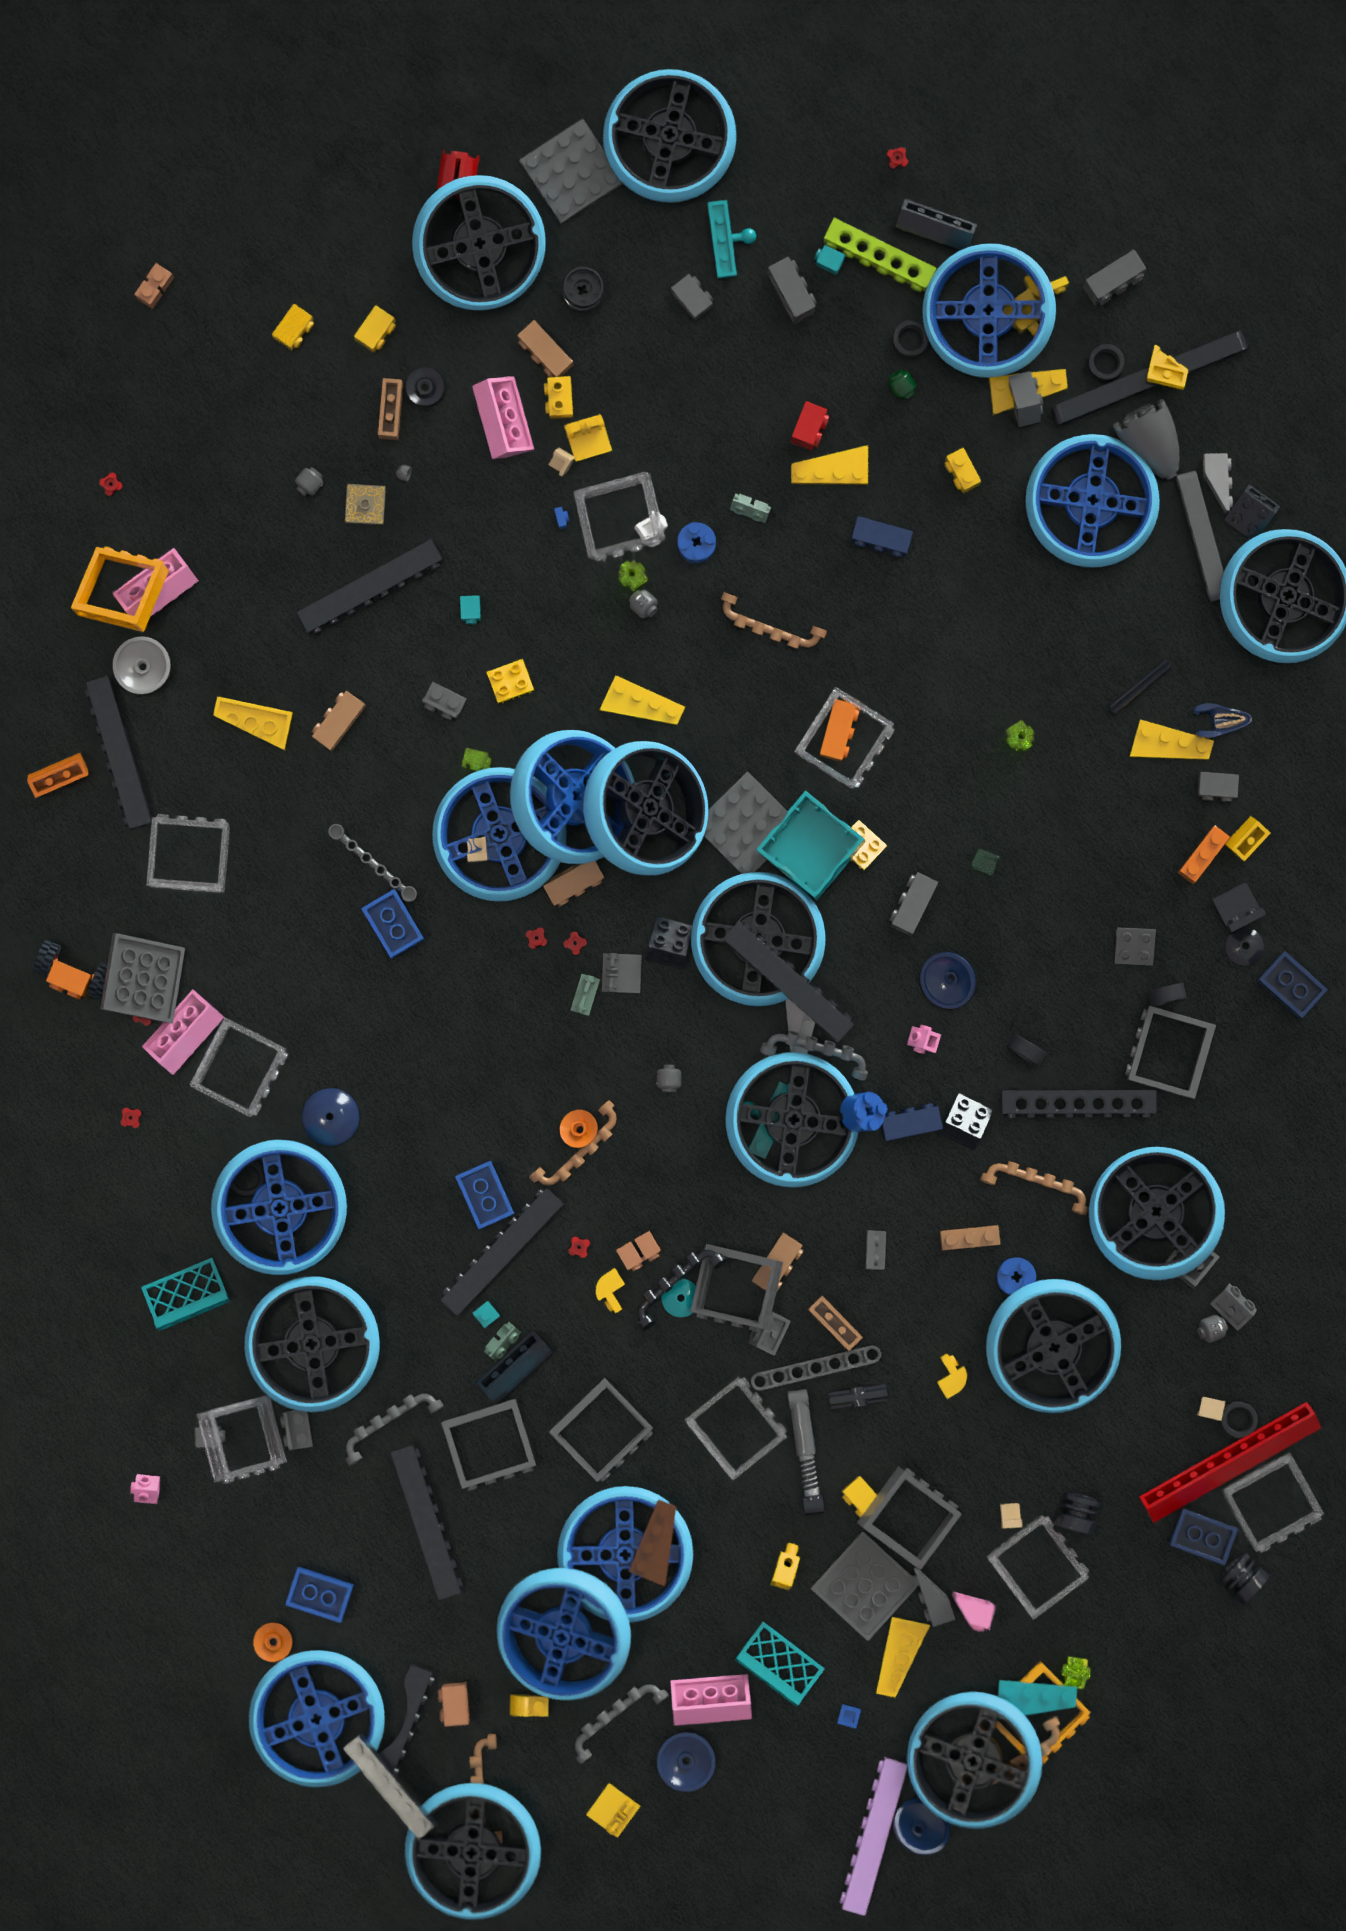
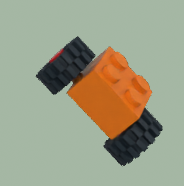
M48 940L44 941L36 957L33 972L47 977L46 981L50 983L49 987L60 992L65 989L68 991L67 994L80 1000L81 996L86 998L88 994L102 1000L107 965L99 964L96 972L90 975L59 962L58 955L61 946Z

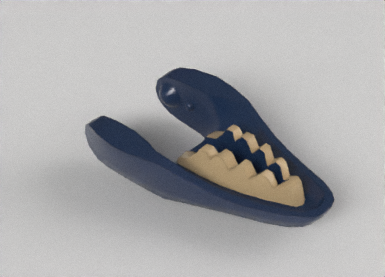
M1205 703L1192 710L1193 714L1196 715L1209 714L1213 723V731L1199 730L1196 732V737L1198 738L1217 737L1245 727L1252 721L1249 713L1218 704Z

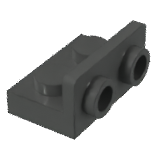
M432 682L422 703L425 704L424 707L432 712L435 709L442 712L441 716L448 720H452V718L457 720L467 698Z
M867 1230L865 1269H885V1231Z
M1228 1284L1210 1303L1237 1331L1257 1311L1253 1302L1248 1299L1246 1300L1241 1295V1291L1231 1284Z
M772 1312L768 1330L752 1331L748 1343L775 1356L791 1321Z
M298 1410L283 1412L280 1420L282 1428L286 1429V1435L283 1436L285 1447H288L289 1450L313 1447L308 1412Z

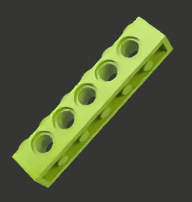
M836 218L833 219L824 237L823 242L826 243V246L834 250L837 248L843 251V254L849 258L855 257L859 259L860 263L867 267L872 265L877 268L879 273L883 275L890 274L894 276V280L902 284L906 282L911 285L912 289L918 292H926L927 286L937 269ZM848 236L850 242L843 244L840 241V237ZM860 244H864L867 247V250L865 252H859L857 250V246ZM875 253H882L884 259L881 261L874 258ZM898 261L901 263V267L894 269L891 263ZM915 269L918 272V276L910 277L908 271Z

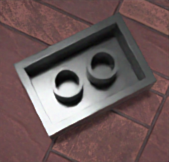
M1132 250L1086 279L1083 288L1095 306L1099 303L1102 306L1111 300L1110 297L1113 294L1120 295L1127 290L1126 287L1129 284L1136 285L1143 280L1142 277L1145 276L1144 273L1147 268L1136 251Z
M788 256L769 266L767 275L790 318L796 324L815 313V304L817 302L812 293L808 294L806 288L808 285L803 276L799 277V269L794 260L791 261Z
M917 872L916 876L911 875L906 885L909 890L907 893H902L898 904L901 906L899 910H894L889 920L892 922L891 927L912 936L938 882Z

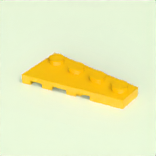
M1066 369L1031 373L1032 377L1037 379V394H1041L1042 397H1047L1067 389ZM1017 374L989 377L993 415L1014 408L1008 376Z
M868 446L792 463L791 484H868Z
M615 675L600 711L677 725L685 707Z
M217 697L213 714L215 717L285 750L292 712Z
M1140 720L1129 757L1208 760L1214 741Z
M892 1617L876 1691L877 1694L896 1697L930 1625Z

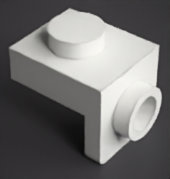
M656 511L651 517L638 523L634 528L644 543L663 534L667 528V522L664 516Z

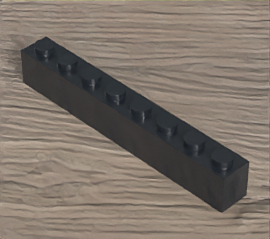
M430 539L298 611L297 614L308 634L313 633V635H316L324 630L322 627L338 623L340 621L339 618L346 615L349 617L357 612V608L361 606L365 608L373 604V600L377 597L384 598L391 593L390 590L403 588L410 579L417 580L424 576L423 572L429 569L431 571L436 570L441 566L440 563L443 560Z
M106 676L86 682L85 694L87 699L91 698L93 705L90 706L92 717H96L98 722L95 728L98 736L102 735L103 742L100 743L103 754L107 753L109 759L106 761L108 771L113 772L114 779H111L114 790H118L120 796L117 798L119 808L124 809L125 815L122 816L125 827L129 826L130 830L151 825L153 821L111 680Z
M738 921L723 940L838 1043L854 1025L852 1023L853 1019L846 1012L840 1013L837 1010L839 1006L831 999L827 1001L823 997L824 993L817 986L815 988L811 987L808 984L810 980L802 973L798 975L794 971L795 967L788 960L786 962L782 961L779 958L781 954L774 948L770 950L765 945L767 942L760 935H757V937L751 933L752 928L745 922L741 924Z
M541 1188L534 1196L536 1200L532 1204L528 1202L520 1210L523 1214L519 1218L514 1217L507 1224L509 1228L505 1232L501 1230L494 1238L496 1242L492 1246L488 1244L481 1251L483 1256L479 1260L475 1258L467 1266L469 1270L464 1275L461 1272L454 1280L456 1284L452 1288L448 1286L441 1293L443 1296L441 1301L457 1316L564 1205L548 1188L545 1190Z
M411 1445L393 1451L391 1455L438 1600L461 1593V1588H464L461 1577L456 1576L455 1570L458 1568L455 1559H451L449 1551L452 1550L449 1540H445L443 1533L446 1532L443 1522H439L437 1514H440L436 1503H432L431 1496L434 1494L431 1485H427L425 1478L428 1477L424 1466L421 1467L419 1459H422L419 1448Z

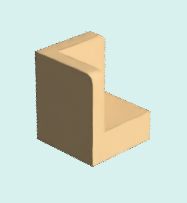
M558 448L554 451V456L549 465L560 471L559 475L563 476L569 470L575 457Z
M486 837L474 838V844L473 839H468L470 843L467 841L468 853L471 851V845L472 850L477 849L474 844L478 848H482L480 851L467 854L468 862L488 861Z
M1202 1397L1197 1415L1221 1421L1225 1402Z
M1019 1503L1000 1504L1001 1527H1022Z

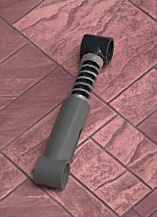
M807 1389L787 1391L796 1454L799 1456L800 1462H802L801 1467L803 1470L801 1472H803V1483H805V1496L803 1497L805 1516L824 1513L822 1494L819 1493V1487L816 1485L818 1483L816 1481L817 1476H815L816 1471H814L816 1466L813 1464L816 1451Z

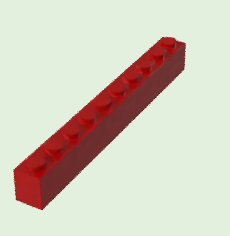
M1306 1402L1141 1495L1139 1498L1151 1520L1155 1523L1321 1429L1316 1414Z

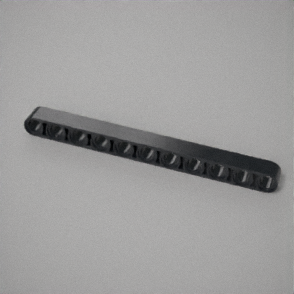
M1238 331L1173 358L1178 364L1187 368L1188 374L1242 353L1248 350L1249 347L1243 332ZM1148 367L1051 407L1050 410L1057 426H1061L1158 387L1161 384L1146 381L1149 371Z

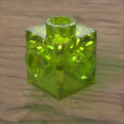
M634 560L631 562L626 561L619 567L621 569L619 571V581L624 587L628 586L632 592L648 581L647 576L644 574L646 570L640 562L636 564Z
M1023 720L1005 731L1008 736L1006 740L1012 749L1015 748L1017 751L1022 749V751H1025L1033 746L1031 742L1034 741L1033 736L1035 733L1029 725H1025ZM1018 735H1022L1024 739H1019Z
M1068 1657L1067 1664H1063L1062 1676H1065V1686L1084 1689L1086 1680L1090 1678L1091 1668L1087 1667V1659Z

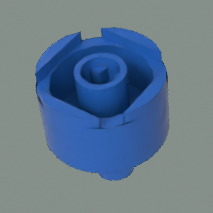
M696 522L686 525L678 536V550L682 558L690 563H702L712 557L716 547V538L711 528L703 523ZM699 539L701 546L697 545L694 547L693 540L697 541Z
M872 1092L850 1095L844 1099L841 1105V1113H843L844 1118L842 1119L843 1124L852 1132L877 1130L882 1125L887 1112L886 1104L883 1103L878 1095Z
M1010 1258L999 1266L996 1273V1281L1004 1293L1012 1295L1020 1288L1036 1282V1272L1027 1260ZM1015 1271L1021 1275L1017 1283L1011 1279Z

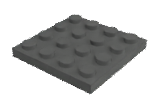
M583 119L519 160L561 224L624 184L612 170L605 151Z
M747 771L708 810V821L704 837L741 874L756 872L767 861L756 849L769 833L783 821L788 811Z
M113 933L100 1009L165 1023H173L185 948Z
M863 1531L811 1587L821 1599L867 1641L917 1588L913 1577Z

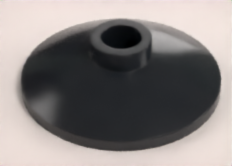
M419 368L413 371L406 382V392L409 398L414 403L422 406L436 403L444 391L442 377L438 372L430 368ZM428 385L429 389L427 391H423L422 386Z
M1242 927L1230 933L1225 943V949L1232 962L1247 966L1260 959L1264 950V943L1258 932L1251 928ZM1244 942L1249 945L1247 950L1242 948Z

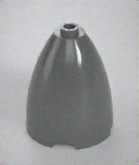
M1160 399L1156 405L1148 403L1124 416L1123 422L1121 424L1119 422L1115 423L1113 428L1119 439L1149 465L1153 474L1168 480L1177 475L1176 472L1179 470V443L1170 411L1165 401Z

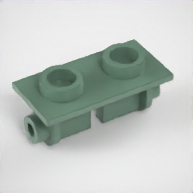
M735 494L730 510L736 514L748 516L755 521L766 523L771 510L768 504L755 500L754 505H751L752 498L742 494Z
M581 974L571 1011L589 1016L600 979Z
M510 1322L504 1324L496 1333L501 1339L498 1341L493 1337L485 1346L484 1352L497 1362L504 1357L509 1346L518 1340L521 1331Z

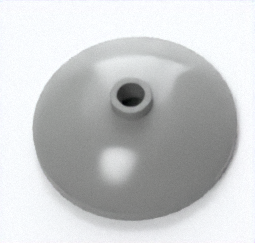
M135 637L124 642L116 651L113 659V672L116 680L124 689L135 694H148L156 691L166 682L170 673V658L166 649L158 641L149 637ZM141 664H146L145 670H140Z

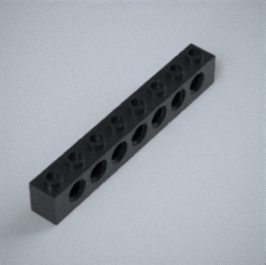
M1156 1090L1001 1091V1114H1006V1118H1017V1114H1025V1118H1036V1114H1044V1118H1056V1114H1063V1118H1075V1114H1083V1118H1094V1114H1102V1118H1113V1114H1121V1118H1132L1133 1114H1140L1141 1118H1150L1152 1114L1157 1113ZM1135 1098L1141 1101L1139 1109H1134L1131 1105L1132 1100ZM1018 1099L1025 1100V1109L1020 1110L1016 1107ZM1037 1099L1045 1101L1044 1109L1039 1110L1036 1108L1035 1102ZM1056 1099L1064 1101L1063 1109L1059 1110L1054 1106ZM1075 1099L1083 1101L1084 1106L1082 1109L1078 1110L1074 1107ZM1095 1099H1100L1103 1102V1107L1099 1110L1093 1107ZM1114 1099L1121 1100L1122 1107L1120 1109L1113 1108L1112 1101Z

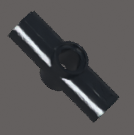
M886 1384L870 1387H853L844 1391L828 1393L831 1409L849 1406L853 1408L866 1406L869 1403L888 1401Z

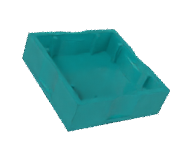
M804 791L789 809L783 821L769 833L756 850L817 901L866 841L845 822L830 813L812 795Z

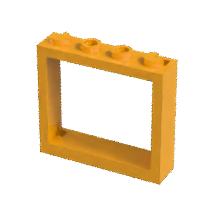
M96 547L71 609L81 617L144 632L169 570L163 564L164 562L159 559L150 560L142 555L133 556L126 551L116 552L109 547ZM105 559L153 570L135 616L87 604Z
M1041 1661L1020 1681L1032 1683L1041 1673H1044L1055 1685L1064 1686ZM1077 1698L1076 1707L1080 1712L1059 1732L1058 1741L1050 1747L1054 1753L1062 1746L1061 1741L1065 1738L1069 1739L1076 1732L1075 1728L1079 1724L1082 1726L1090 1718L1088 1716L1090 1714L1089 1710ZM997 1721L996 1728L1024 1754V1746ZM1048 1754L1042 1756V1764L1048 1760Z

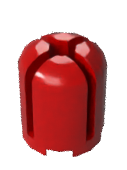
M442 150L437 190L447 183L456 180L459 161L461 163L458 179L477 176L480 156L477 155L475 159L470 158L468 153L451 151V154H445V151Z

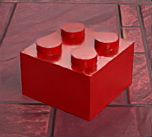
M806 401L793 432L791 443L811 451L814 446L818 447L822 436L820 430H825L829 418L826 415L827 409Z

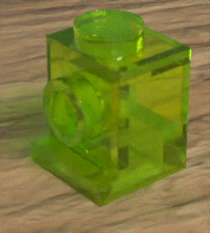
M466 748L462 768L466 769L468 765L470 766L469 769L474 771L489 769L492 758H488L489 753Z

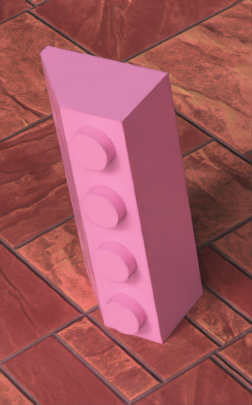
M492 378L473 385L492 459L506 458L534 450L515 378Z
M174 548L159 558V560L164 562L163 564L169 572L151 616L198 582L195 575ZM143 570L112 593L128 615L135 616L153 570Z
M192 990L175 1009L173 1023L163 1022L142 1047L171 1074H174L213 1029L219 1025L224 1017L196 991Z
M952 1592V1597L969 1625L979 1631H984V1628L989 1629L995 1606L990 1601Z
M748 1674L671 1681L674 1726L752 1719Z

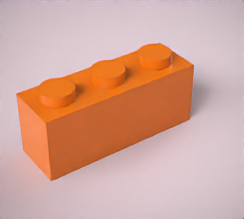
M838 699L834 700L820 752L821 757L842 762L843 757L847 758L850 748L846 746L847 740H852L854 733L851 725L853 721H857L859 710H856V704Z
M78 753L29 774L27 781L36 798L87 776L88 768L81 753Z
M1214 825L1178 873L1194 884L1230 836Z

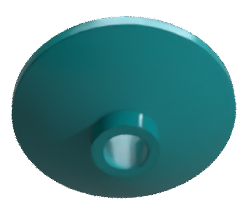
M683 1279L673 1285L669 1292L662 1295V1304L665 1310L676 1317L691 1315L693 1312L690 1311L696 1290L695 1284ZM683 1294L685 1297L684 1301L679 1302L677 1296Z

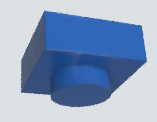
M562 507L554 508L559 529L567 528L566 523L569 522L567 511H563Z
M842 1704L837 1723L856 1729L861 1709Z

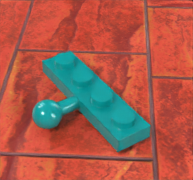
M727 200L708 202L717 278L735 277L737 273L732 242L743 241L744 243L751 244L756 239V233L748 228L743 230L742 233L731 234Z
M779 1081L771 1100L777 1095L787 1092V1084ZM746 1101L743 1103L747 1105H754L750 1101ZM753 1109L750 1112V1116L753 1115L759 1118V1111ZM776 1112L770 1113V1121L773 1123L777 1122L778 1114ZM759 1124L749 1149L754 1155L766 1159L773 1140L768 1135L765 1125Z

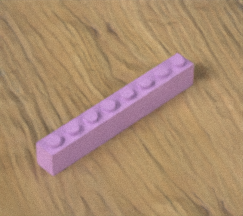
M884 1757V1761L880 1760L877 1772H880L878 1780H874L872 1791H875L873 1799L869 1798L866 1808L869 1810L868 1817L863 1818L861 1828L864 1831L862 1836H858L856 1842L858 1852L857 1855L853 1854L850 1866H853L851 1874H847L845 1885H848L846 1893L842 1892L840 1903L843 1904L842 1909L864 1916L866 1914L907 1770V1763Z

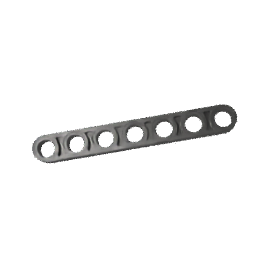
M1196 471L1176 476L1208 597L1210 602L1220 600V587L1224 572Z
M866 1346L759 1372L752 1376L751 1384L756 1390H765L872 1364L879 1361L881 1351L876 1346ZM869 1349L877 1351L876 1359L870 1360L867 1357ZM852 1353L857 1354L859 1357V1361L856 1364H850L848 1361V1357ZM832 1358H838L840 1361V1366L837 1369H832L829 1365ZM815 1362L821 1365L819 1373H813L810 1369L811 1365ZM795 1367H800L803 1371L802 1376L799 1378L792 1376V1369ZM777 1371L782 1372L784 1375L783 1381L779 1383L773 1380V1375ZM757 1376H762L765 1379V1384L762 1387H757L754 1384Z

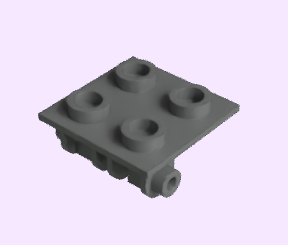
M1117 927L1115 964L1153 965L1156 929Z
M603 953L602 992L640 993L642 955Z

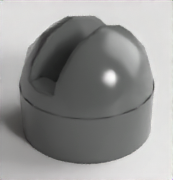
M406 465L399 466L396 471L397 477L403 481H408L412 468Z

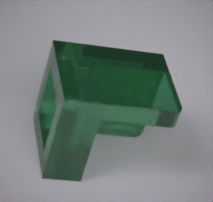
M978 848L970 868L992 875L999 856Z

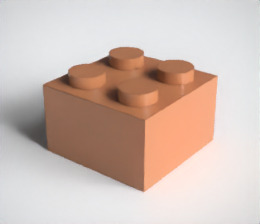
M467 1682L443 1684L442 1689L438 1691L439 1702H443V1708L440 1710L441 1722H445V1726L469 1724Z

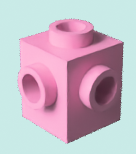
M921 1025L920 1028L912 1026L907 1045L914 1047L913 1051L924 1054L925 1051L936 1053L941 1034L932 1032V1028Z
M137 1474L136 1481L131 1484V1494H134V1502L157 1504L160 1491V1477Z

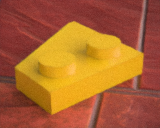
M1155 345L1146 381L1184 390L1188 369L1178 364L1170 355H1165L1160 351V347Z

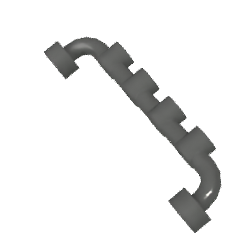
M333 824L330 826L328 831L330 837L344 843L350 852L358 855L361 861L372 867L378 876L385 878L393 889L399 890L405 901L412 902L416 899L417 891L411 886L406 887L398 877L390 874L387 868L376 862L369 852H365L358 846L355 840L348 838L344 834V829L341 825ZM352 842L355 843L354 849L349 848V844ZM369 855L370 860L364 861L363 857ZM380 867H383L385 869L384 873L382 874L378 873V869ZM393 880H398L399 885L393 886Z
M788 1031L787 1035H773L767 1043H762L760 1049L763 1054L773 1056L777 1050L774 1044L781 1041L790 1046H800L809 1051L815 1050L828 1056L840 1057L846 1061H855L858 1063V1067L853 1068L851 1076L858 1080H866L868 1071L865 1070V1060L860 1055L853 1053L854 1049L852 1047L843 1046L842 1050L835 1048L836 1044L831 1041H825L824 1045L817 1043L818 1039L813 1036H807L806 1040L800 1039L799 1034L794 1031Z
M420 1394L416 1397L409 1395L402 1400L404 1404L399 1408L394 1405L386 1410L388 1415L383 1418L378 1415L370 1420L371 1425L364 1428V1426H361L354 1430L355 1435L346 1444L348 1457L345 1460L348 1465L351 1466L362 1459L359 1451L354 1452L353 1450L356 1443L364 1440L370 1434L381 1429L423 1401L430 1404L427 1408L431 1414L437 1412L444 1407L441 1400L436 1401L429 1394Z
M644 1685L639 1689L634 1687L627 1693V1699L624 1701L619 1699L611 1705L613 1710L608 1714L604 1711L596 1717L598 1721L594 1725L588 1723L581 1729L583 1733L575 1742V1750L578 1755L576 1760L579 1764H582L592 1756L588 1749L583 1750L582 1745L584 1741L648 1692L655 1695L652 1698L656 1704L660 1703L668 1696L665 1689L661 1691L654 1685Z

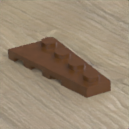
M658 1499L629 1570L631 1573L663 1586L666 1583L676 1513L675 1505Z

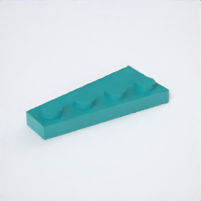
M999 1680L998 1697L1012 1704L1023 1715L1076 1707L1077 1687Z

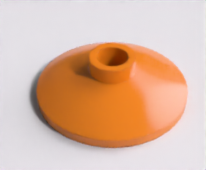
M584 1110L571 1111L563 1118L560 1124V1135L563 1141L574 1148H582L592 1143L598 1131L596 1119L592 1114ZM579 1127H583L582 1133L577 1132Z
M265 1624L257 1630L254 1636V1649L266 1661H280L289 1654L292 1648L291 1634L281 1624ZM271 1638H275L277 1640L276 1645L270 1644Z

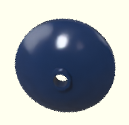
M941 952L935 954L925 962L921 970L920 982L923 992L932 1003L946 1009L958 1008L967 1003L975 991L976 979L972 967L963 957L955 953ZM951 974L954 975L955 980L951 979Z
M335 1088L322 1089L314 1093L306 1101L302 1111V1123L306 1133L315 1142L326 1146L340 1145L348 1141L354 1135L359 1125L360 1114L356 1102L349 1094ZM328 1113L333 1114L332 1120H327L326 1116Z
M679 1733L667 1739L661 1746L657 1757V1767L661 1778L667 1785L679 1791H693L701 1788L710 1780L715 1769V1755L710 1744L701 1736L693 1733ZM688 1757L690 1762L684 1764L682 1762L683 1758Z
M920 1798L906 1801L895 1814V1834L900 1843L910 1852L918 1855H931L941 1850L947 1843L950 1834L949 1822L930 1811Z

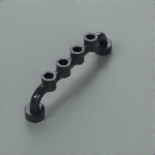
M704 1250L698 1255L693 1252L686 1257L688 1263L684 1267L677 1265L672 1269L674 1275L669 1280L667 1277H664L658 1281L659 1288L655 1292L653 1289H650L644 1293L643 1297L646 1300L641 1303L638 1309V1317L640 1319L638 1325L643 1331L648 1330L655 1324V1320L651 1315L646 1316V1309L650 1305L655 1304L664 1293L669 1292L673 1285L683 1280L688 1275L687 1273L698 1267L705 1258H711L709 1263L714 1269L720 1268L726 1262L723 1254H716L712 1250Z

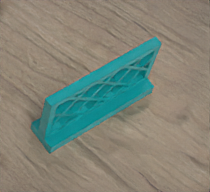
M213 1258L141 1287L155 1326L159 1331L231 1302ZM211 1264L213 1269L210 1277L200 1274L203 1267ZM189 1272L196 1274L192 1285L183 1281L185 1274ZM199 1276L208 1279L204 1290L195 1286ZM170 1280L178 1282L174 1292L165 1289L167 1282ZM211 1281L218 1283L221 1291L214 1294L208 1292ZM181 1283L191 1287L187 1297L177 1294ZM153 1287L161 1289L157 1299L149 1297L147 1290ZM193 1289L203 1292L200 1300L194 1301L189 1299ZM163 1291L173 1294L169 1305L160 1301ZM176 1296L185 1299L181 1308L172 1306ZM158 1303L167 1307L165 1314L157 1317L155 1312Z
M764 1622L761 1623L734 1659L795 1707L800 1704L825 1669ZM763 1628L770 1632L771 1640L760 1642L759 1633ZM782 1641L786 1646V1652L776 1653L774 1642ZM771 1643L773 1654L762 1655L761 1644ZM751 1645H758L759 1656L752 1657L746 1651ZM787 1654L788 1666L778 1667L776 1656ZM790 1654H799L802 1664L791 1665ZM773 1656L775 1668L767 1669L763 1664V1658ZM813 1665L818 1671L814 1676L806 1677L805 1666ZM802 1666L804 1678L793 1679L792 1668ZM789 1668L790 1679L782 1680L779 1678L778 1669ZM804 1680L805 1689L801 1694L794 1689L793 1681Z

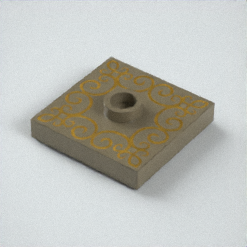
M347 484L345 523L383 525L386 487Z

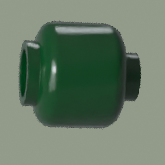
M898 370L889 377L888 386L896 398L904 397V399H908L914 394L916 383L908 371Z

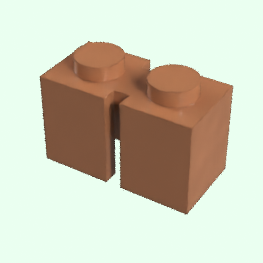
M156 263L147 275L148 282L144 280L136 291V298L153 309L162 296L158 287L165 292L174 278L172 273Z
M650 1231L634 1239L644 1257L640 1258L632 1242L616 1250L627 1270L632 1269V1271H635L643 1266L641 1262L648 1259L650 1262L659 1257L658 1252L661 1250Z

